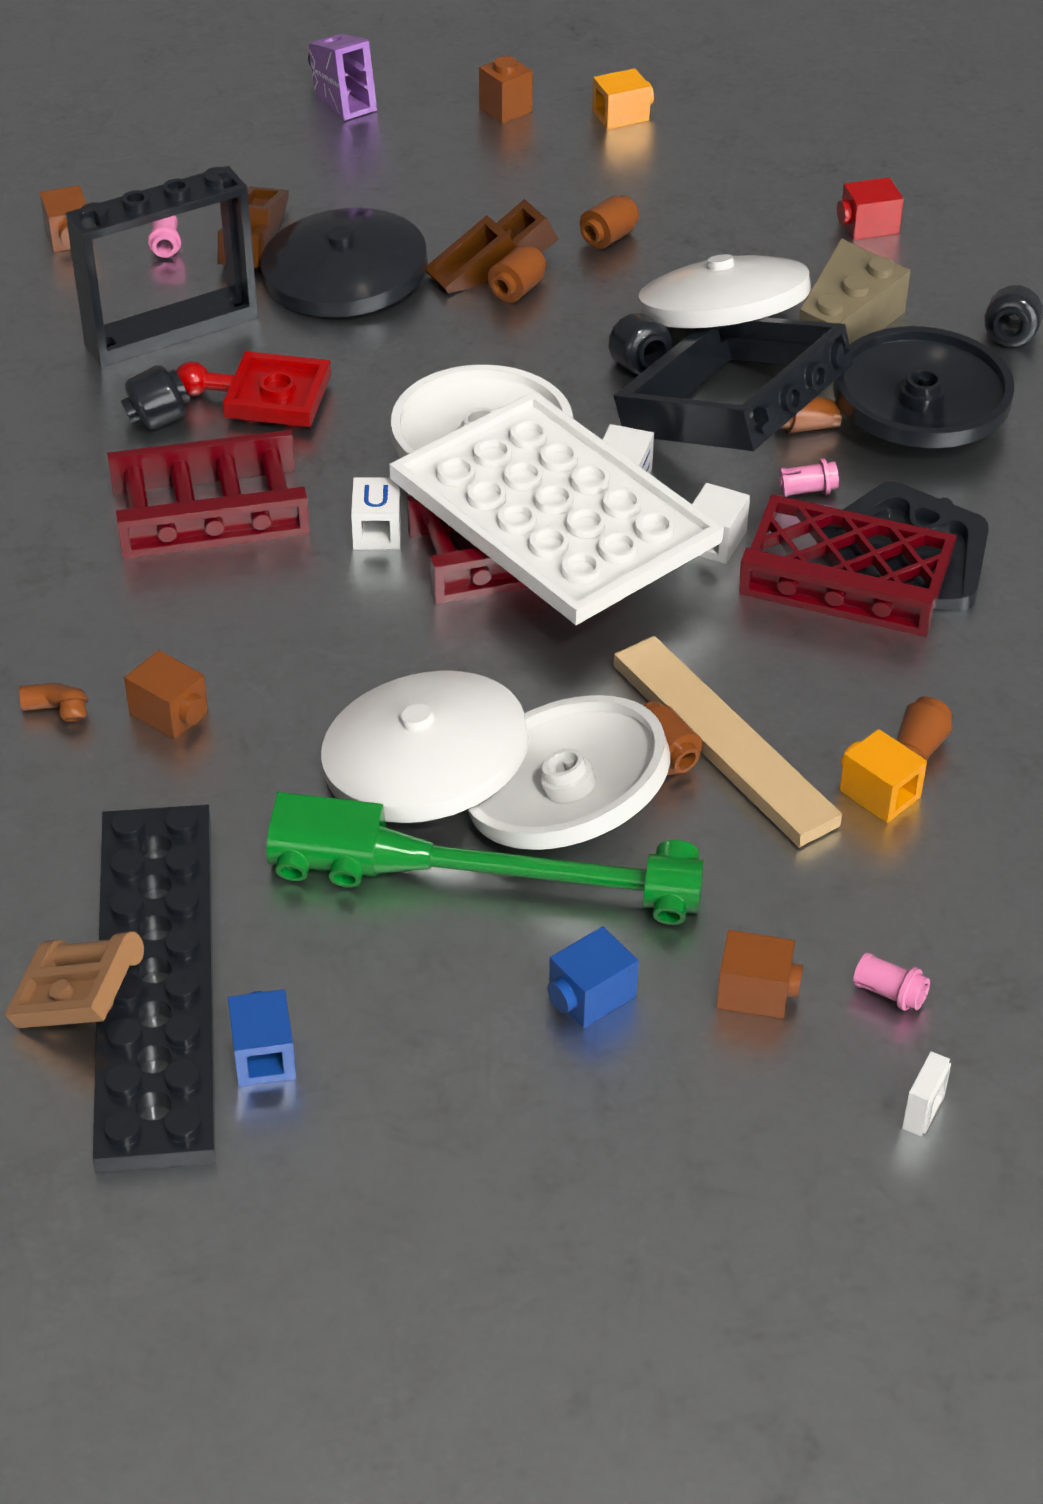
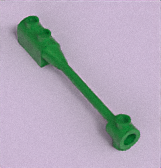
M277 792L266 846L268 864L276 865V873L290 881L305 880L309 869L330 871L329 879L336 885L356 887L361 883L362 875L376 877L377 873L428 870L431 867L620 888L644 891L643 908L654 909V919L667 925L683 923L686 920V913L698 914L704 860L699 859L700 852L698 848L682 840L661 842L657 846L656 854H649L647 870L436 846L433 842L386 828L384 807L381 803Z

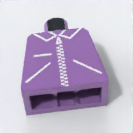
M337 34L311 42L309 44L308 63L312 69L314 90L317 97L343 121L377 111L369 40L347 34Z

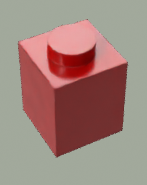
M890 177L844 183L842 200L837 203L838 221L846 227L853 240L899 234L904 198Z

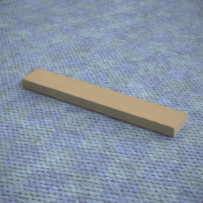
M652 636L614 654V668L649 702L656 701L662 705L672 707L701 737L703 743L701 753L799 848L841 826L842 813L658 638Z

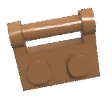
M121 932L114 934L110 940L67 944L65 941L58 939L42 942L38 946L4 1015L16 1028L104 1021L113 1005L114 998L129 966H135L143 959L144 944L140 935L136 932Z

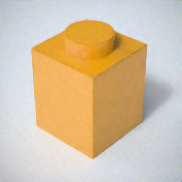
M635 68L593 77L592 111L607 130L649 121L650 105L654 101L653 88Z
M877 729L863 741L852 743L844 752L841 759L842 774L839 791L885 823H888L921 798L927 760L880 729Z

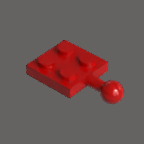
M245 351L235 375L208 372L202 364L194 361L181 364L176 372L189 397L199 396L206 390L227 392L223 401L225 418L242 419L248 422L278 423L291 427H311L331 377V362L324 359Z

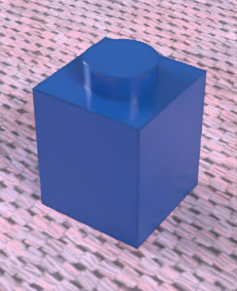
M602 926L550 957L548 995L560 1012L564 1014L569 1013L583 1028H586L637 997L639 960Z
M285 989L267 992L256 991L245 995L227 997L238 1087L296 1079L293 1040Z

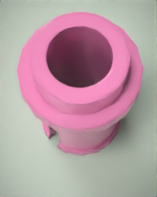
M176 215L151 222L152 231L148 237V245L151 251L164 258L177 253L181 247V238L177 232L178 220Z
M825 458L819 459V464L779 468V484L782 496L789 497L790 495L822 491L824 495H829L831 490L839 488V476L835 461L827 462Z
M866 952L860 959L853 978L854 986L865 988L896 1001L898 1009L906 1011L908 1008L918 1010L923 1005L930 988V979L922 976V969L913 967L911 970H907L875 957L874 954Z

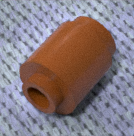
M614 195L605 199L581 215L580 231L583 239L596 249H604L634 230L635 224L639 220L638 208L631 198L624 195Z
M516 247L491 267L488 272L489 286L499 299L509 303L516 302L543 279L546 270V260L543 254L535 247Z
M656 701L644 704L643 706L649 709L660 721L669 745L670 766L667 775L685 773L692 769L700 758L703 744L701 737L672 707L662 705Z

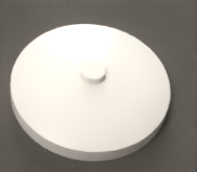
M716 255L708 260L671 271L646 284L639 292L641 314L653 318L666 327L707 328L749 322L780 313L802 302L811 291L810 274L806 265L792 259L759 255Z
M465 365L435 372L407 388L400 395L392 410L391 438L396 454L399 458H402L533 391L540 394L571 418H573V413L565 396L554 385L537 375L521 369L500 365Z
M462 671L423 672L401 677L375 687L344 708L325 734L321 748V762L329 788L337 799L381 803L384 807L385 822H423L465 811L498 792L510 781L522 765L528 749L529 736L525 715L520 702L502 684L482 675Z
M579 696L551 702L524 713L529 741L522 765L510 781L498 792L467 810L473 824L483 835L494 842L513 848L528 850L554 849L581 843L600 836L632 818L651 801L662 786L670 766V749L662 725L658 718L645 706L616 696Z

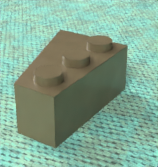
M841 238L800 308L799 320L845 324L849 344L869 333L883 330L905 313L911 270L894 263L887 257H881Z

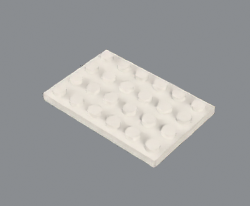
M535 391L390 463V479L575 625L608 608L723 541V526Z

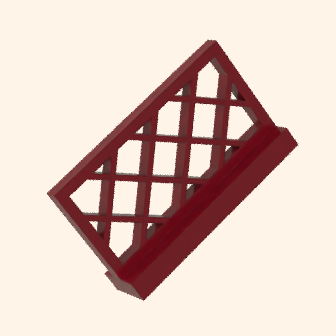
M771 494L751 547L745 549L741 559L739 594L927 637L932 623L933 611L956 544L957 535ZM777 513L797 517L800 523L782 529L775 520ZM832 524L843 527L847 533L828 539L820 528ZM810 533L818 544L799 551L792 542V539ZM881 535L889 537L893 543L875 550L867 538ZM856 543L864 555L846 561L838 550ZM780 544L788 555L781 556L763 552V550ZM926 545L942 550L940 554L922 560L914 549ZM903 554L911 565L893 572L884 560ZM827 555L835 566L830 567L808 561ZM873 565L881 574V577L856 573V571ZM921 576L929 586V589L902 582Z

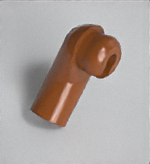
M60 683L19 686L22 711L60 708L59 713L64 722L82 721L87 715L85 704L89 700L86 693L80 688Z

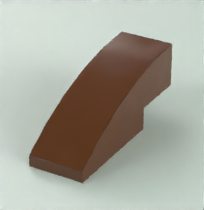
M254 186L247 188L254 268H258L261 265V257L265 247L278 233L289 198V190ZM221 228L218 231L217 264L226 265Z
M524 199L497 223L486 215L430 262L426 273L448 294L470 289L487 283L488 272L491 267L514 248L532 246L542 253L559 239L547 218Z

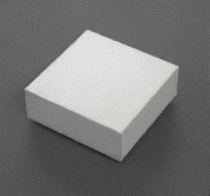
M930 1051L909 1092L902 1129L921 1137L923 1133L926 1134L945 1097L951 1068L950 1058Z

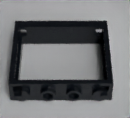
M229 165L225 167H212L201 174L183 179H171L163 185L142 191H129L121 197L101 203H88L80 209L66 212L84 344L101 368L258 319L247 185ZM220 202L228 287L104 325L92 240Z
M764 317L733 325L697 328L613 395L621 426L654 432V439L755 451L853 365L852 349H850L846 325L841 323ZM731 359L788 365L742 405L684 399ZM751 411H753L754 415L752 418H750L749 414Z

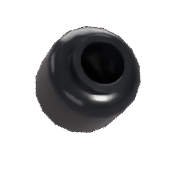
M1010 285L1000 289L991 298L984 315L985 328L989 337L997 344L1005 347H1019L1028 343L1036 336L1043 318V305L1038 295L1027 287Z
M635 313L628 314L614 325L609 336L608 348L611 357L618 365L634 374L640 375L673 348V340L669 330L662 323L644 314Z
M156 365L126 381L125 391L128 397L121 400V403L133 425L141 421L147 430L154 432L184 417L186 414L185 403L191 400L175 369L168 372L163 366Z

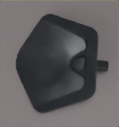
M893 481L878 485L843 509L957 535L956 544L934 609L965 611L974 606L989 530L988 522L984 517L954 505L948 498L943 497L939 499ZM832 524L820 528L828 539L847 533L843 527ZM881 535L867 538L875 550L893 543L889 537ZM856 543L838 550L846 561L864 555ZM923 545L914 550L922 560L940 554L942 549ZM903 554L884 560L893 572L911 565ZM827 555L822 556L832 567L835 566ZM873 565L856 571V573L881 577V574ZM921 576L902 582L929 589V586Z

